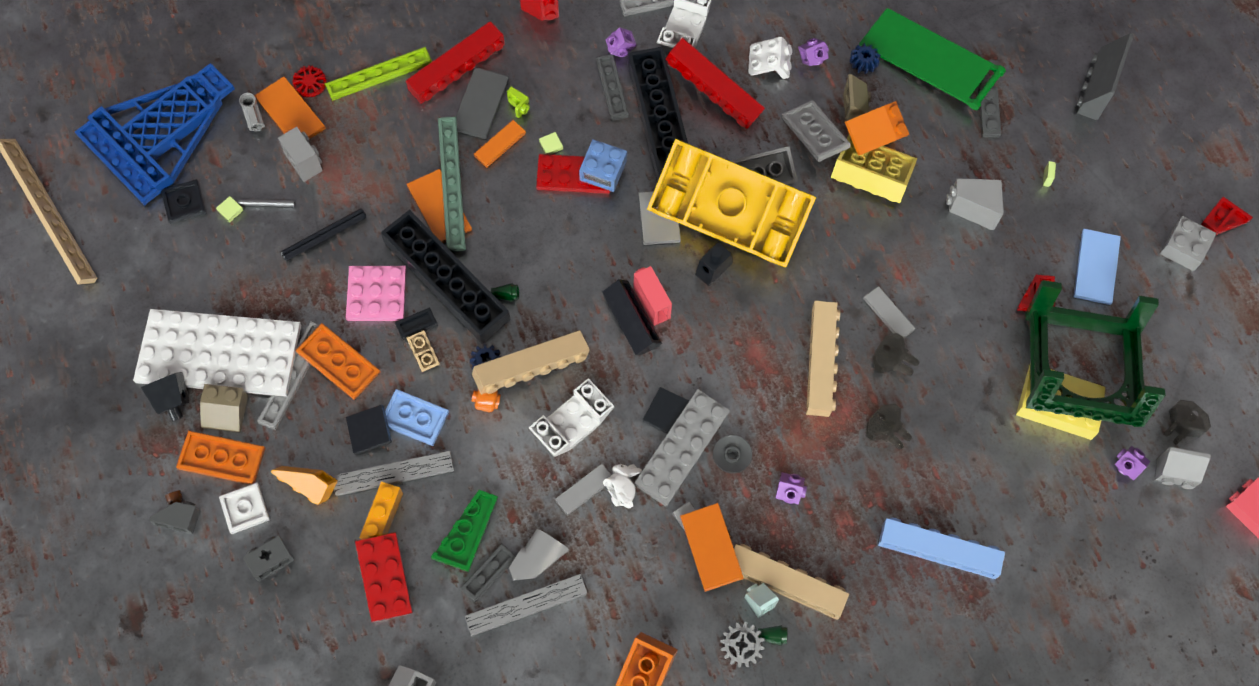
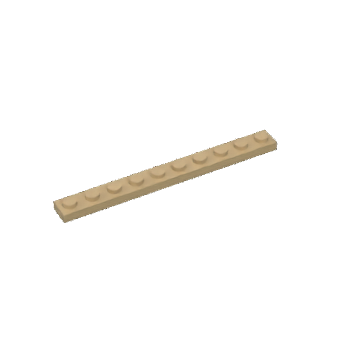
M0 139L1 154L77 284L95 283L97 276L16 139Z

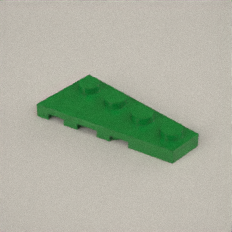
M478 490L465 508L462 516L455 522L453 528L445 536L436 552L432 554L431 559L469 572L498 496Z

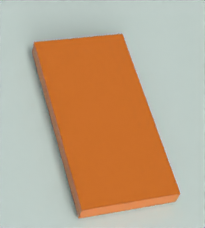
M285 77L280 78L254 95L258 103L284 134L298 127L300 132L304 131L310 140L326 129L325 125Z
M438 169L407 183V187L430 231L444 244L446 243L442 172ZM463 213L465 233L472 231V227Z
M323 323L295 350L297 354L353 400L380 373L376 366Z
M188 430L176 468L251 485L255 483L265 447Z
M716 503L681 515L680 517L705 592L744 579L719 504Z

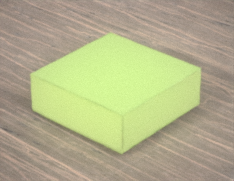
M556 132L539 139L545 154L551 155L563 150V145Z
M1049 161L1045 167L1043 186L1049 187L1055 179V162Z
M230 196L216 208L229 222L244 211Z

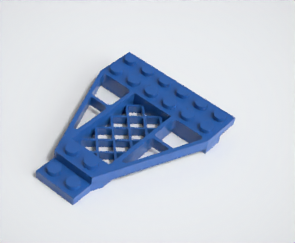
M210 63L197 74L186 77L178 84L107 108L101 106L87 117L89 121L76 130L75 133L145 206L158 196L162 189L169 187L175 182L222 106L221 100L235 90V88ZM186 95L185 101H177L180 96ZM156 100L146 109L140 106L141 104ZM167 106H172L171 112H163V109ZM176 106H185L184 112H175ZM189 106H198L197 112H188ZM132 107H136L140 111L138 115L123 126L111 116ZM157 117L156 123H148L150 119ZM162 117H170V122L161 123ZM183 117V122L174 123V118ZM199 127L186 150H183L178 145V142ZM143 128L142 134H134L137 129ZM147 128H156L155 134H147ZM160 128H169L168 135L160 134ZM134 139H141L140 145ZM154 140L153 146H145V141ZM176 147L182 153V156L171 174L168 175L155 160L170 148Z

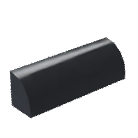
M618 279L602 291L635 355L645 354L662 344L629 281Z

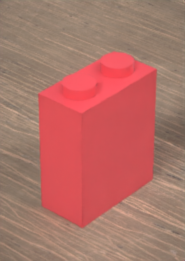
M651 266L638 269L634 273L633 289L653 326L671 319L672 303Z
M1258 477L1255 480L1251 478L1242 485L1244 489L1240 493L1236 491L1229 497L1231 502L1226 507L1259 539Z

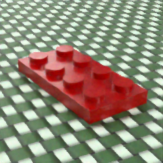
M539 154L537 190L610 194L609 190L580 181L579 170L585 156ZM589 174L585 176L586 178L610 185V181Z
M396 532L356 540L355 545L371 622L412 613Z

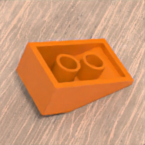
M896 101L845 122L858 156L909 135Z
M640 632L635 637L615 686H662L678 649Z

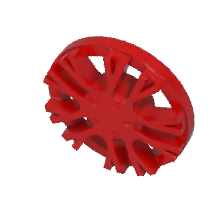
M308 65V67L303 66L297 73H294L292 83L299 95L315 97L324 91L327 80L320 68ZM314 89V92L308 93V90Z

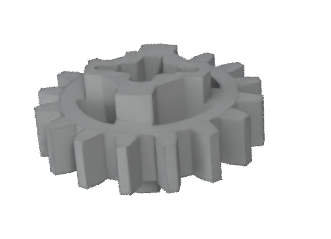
M737 622L735 629L729 626L730 632H723L726 639L720 640L721 643L725 644L721 651L727 652L724 658H731V665L738 662V667L740 668L743 663H745L746 667H750V661L757 664L756 657H763L760 650L766 649V647L761 646L765 639L759 638L762 632H755V625L748 628V622H744L743 627H741L740 623ZM741 631L736 639H731L736 632ZM749 632L754 636L756 643L750 640ZM745 639L744 642L748 643V647L743 648L742 651L738 643ZM730 646L734 647V649L736 650V656H734L731 652ZM755 650L751 657L745 659L749 651Z

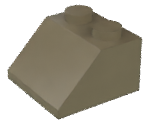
M848 74L843 92L845 122L872 111V107H869L868 103L871 100V92L868 91L867 84L852 74Z
M204 384L200 401L201 428L240 433L248 400V394L245 390L237 387Z

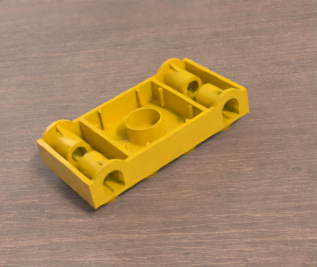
M675 139L647 210L750 252L767 261L787 267L816 196Z

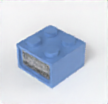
M592 139L579 170L580 181L614 192L627 162V151Z

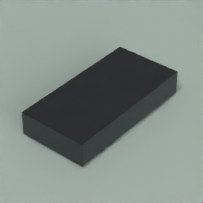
M430 307L395 322L402 340H406L407 337L423 330L427 331L438 326Z

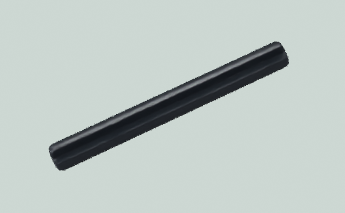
M360 208L282 250V257L287 261L365 219L366 214L364 210Z

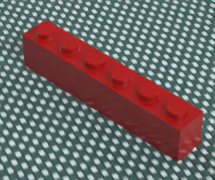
M491 21L408 78L406 84L409 92L420 104L430 100L437 92L444 90L450 83L457 81L464 73L474 69L478 63L488 59L492 53L501 50L505 45L504 35Z
M682 38L665 60L668 61L672 68H676L686 80H690L699 91L709 96L713 103L723 108L727 115H731L736 119L740 126L748 129L765 109L685 39Z

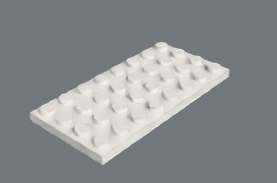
M150 309L133 381L135 383L149 384L171 374L182 372L186 388L203 389L204 384L243 388L246 393L287 397L301 323Z

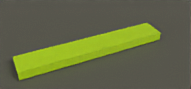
M426 47L330 81L325 83L332 101L423 68L430 64L432 60Z

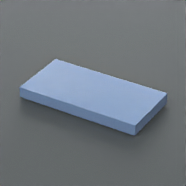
M1088 229L1082 230L1074 298L1106 305L1113 303L1121 236Z

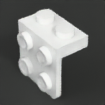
M783 37L751 44L748 73L753 76L776 71L782 79L789 78L792 68L790 62L792 55L791 45Z

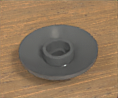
M727 435L719 439L715 444L713 459L722 471L739 473L749 466L752 460V449L744 438L737 435ZM732 453L736 457L734 459H730L728 455Z

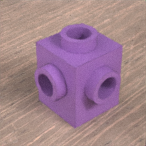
M618 28L605 39L610 54L622 58L637 46L632 31Z
M817 38L809 39L807 43L798 46L802 63L808 66L820 65L823 63V60L829 58L827 44Z
M1131 446L1128 450L1123 448L1116 456L1118 461L1115 465L1120 473L1128 475L1134 481L1148 466L1150 461L1140 449Z
M782 472L775 498L789 504H799L800 498H805L807 486H804L805 478L797 474Z

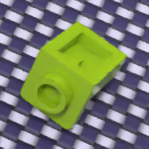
M511 86L507 90L508 102L516 107V117L520 118L530 108L529 97Z

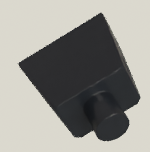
M716 243L700 259L695 275L710 286L733 263L731 252L720 243Z
M182 372L171 374L141 387L157 414L168 412L172 422L183 418L180 406L189 403Z

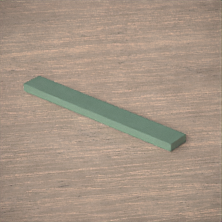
M456 116L438 118L446 247L451 252L465 251Z

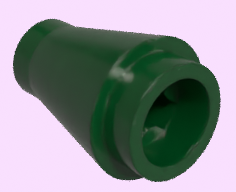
M510 283L491 288V293L497 299L514 302L519 299L518 284Z
M779 625L758 628V631L762 632L759 638H764V642L780 646L787 644V627Z

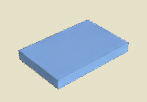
M395 389L385 413L389 429L434 446L449 414V410Z

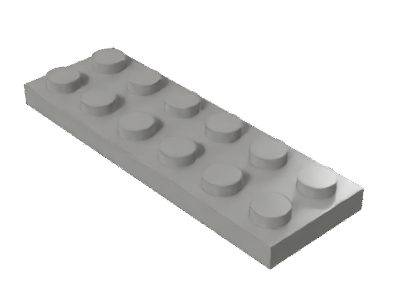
M697 389L634 485L666 507L730 410Z

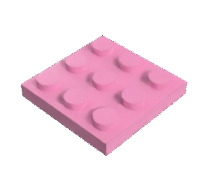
M349 266L346 320L399 321L403 319L405 313L406 266Z

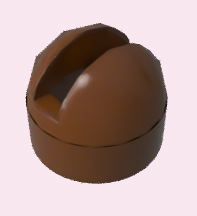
M181 490L165 495L169 505L175 502L182 503L183 496Z

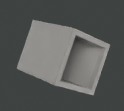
M956 179L954 185H951L950 193L946 196L949 212L990 230H995L1004 214L1001 180Z

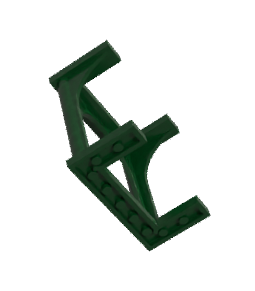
M1042 280L1025 313V320L1030 321V395L1026 401V408L1034 409L1035 411L1053 412L1054 414L1071 415L1078 418H1089L1096 421L1102 420L1115 424L1144 427L1166 396L1164 388L1145 386L1143 376L1141 333L1157 309L1159 299L1138 296L1126 318L1054 307L1053 305L1062 290V283ZM1048 324L1122 335L1124 381L1121 388L1107 397L1088 398L1077 395L1061 385L1064 380V372L1053 371L1049 366ZM1058 390L1061 392V396L1055 395ZM1114 399L1122 401L1125 406L1116 405Z

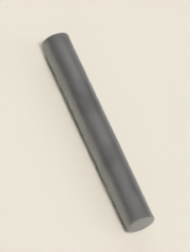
M239 198L238 200L240 206L295 207L296 205L295 200Z

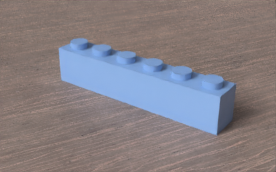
M886 518L882 525L878 546L992 579H996L1001 575L1005 552L1000 551L996 546H982L975 540H961L957 535L949 534L947 536L940 534V531L936 529L926 530L915 523H902L897 518Z

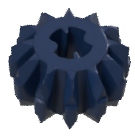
M865 43L862 47L857 45L850 55L849 61L852 64V69H858V73L864 71L865 75L868 71L873 72L880 63V54L877 53V48L872 49V44L869 47Z
M484 344L482 349L477 346V352L471 353L473 358L470 359V364L473 365V370L474 366L485 363L483 362L484 359L488 362L486 358L490 359V361L500 358V350H495L493 345L487 348V344Z

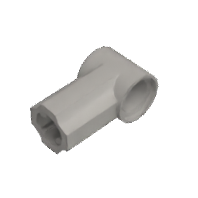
M252 93L242 94L239 102L250 131H259L265 125L257 100Z

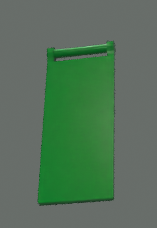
M886 8L859 43L861 47L864 43L868 47L872 44V49L877 48L880 58L966 103L973 110L980 108L982 100L999 77H1002L1006 72L1003 66L995 65L889 8ZM992 70L994 74L977 97L971 99L970 97L988 72Z

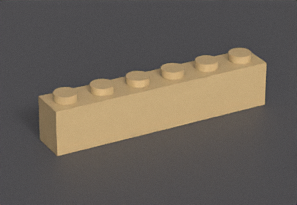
M814 301L812 307L806 415L829 417L831 412L835 411L836 399H833V392H836L837 381H834V374H837L838 363H834L835 356H838L839 348L838 345H835V341L839 337V327H836V321L840 319V310H837V303Z
M579 330L476 365L473 368L472 376L481 395L484 393L492 394L499 388H509L515 385L516 382L522 380L524 382L529 381L534 376L539 374L546 375L553 369H563L571 363L583 362L587 358L590 349Z
M745 544L735 545L734 551L744 579L755 584L757 583V585L764 583L773 592L836 620L840 618L849 593L845 592L844 588L834 585V587L826 584L827 581L820 577H810L802 569L794 570L786 562L780 560L776 562L763 552H759V554L751 551L752 548Z

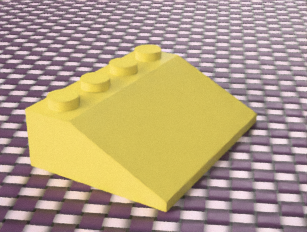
M849 134L847 140L850 142V148L840 152L831 178L850 184L857 189L868 191L873 195L887 198L889 201L900 203L918 158L886 146H881L858 156Z
M1029 365L1016 415L1092 440L1099 433L1102 420L1096 421L1089 418H1078L1071 415L1054 414L1053 412L1035 411L1034 409L1026 408V401L1030 395ZM1064 374V380L1061 385L1069 391L1088 398L1105 397L1104 386ZM1058 390L1055 395L1061 396V392Z

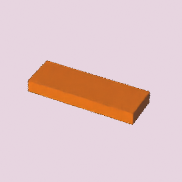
M512 120L474 153V157L488 168L526 134V131Z

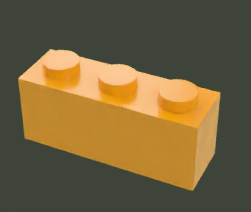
M385 482L380 483L360 534V540L388 534L403 496L400 487Z

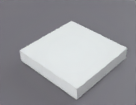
M258 482L219 496L231 534L270 520Z

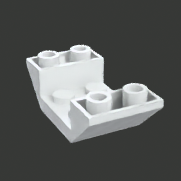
M674 0V7L666 27H663L657 43L674 48L683 38L696 48L706 23L712 0Z
M588 378L574 390L573 397L547 418L543 415L529 429L550 453L556 457L571 450L600 426L612 411L614 405Z

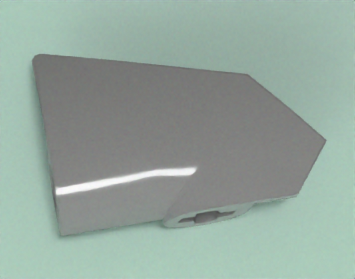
M536 529L527 545L521 548L509 567L513 581L537 578L566 554L569 549L550 535Z

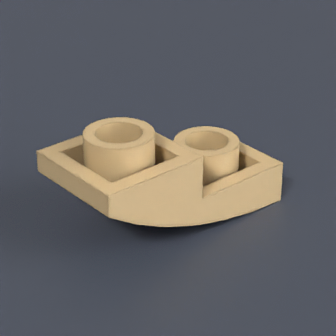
M424 330L406 338L422 372L440 365Z

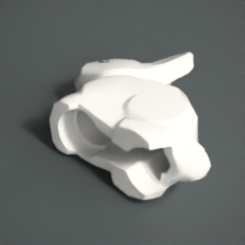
M634 464L629 466L615 465L612 469L613 474L606 478L603 484L611 494V500L615 506L632 508L636 487L630 477L639 475L642 470Z

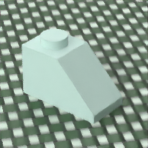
M756 583L747 589L748 593L744 597L757 618L775 608L779 601L778 597L764 583L759 586Z

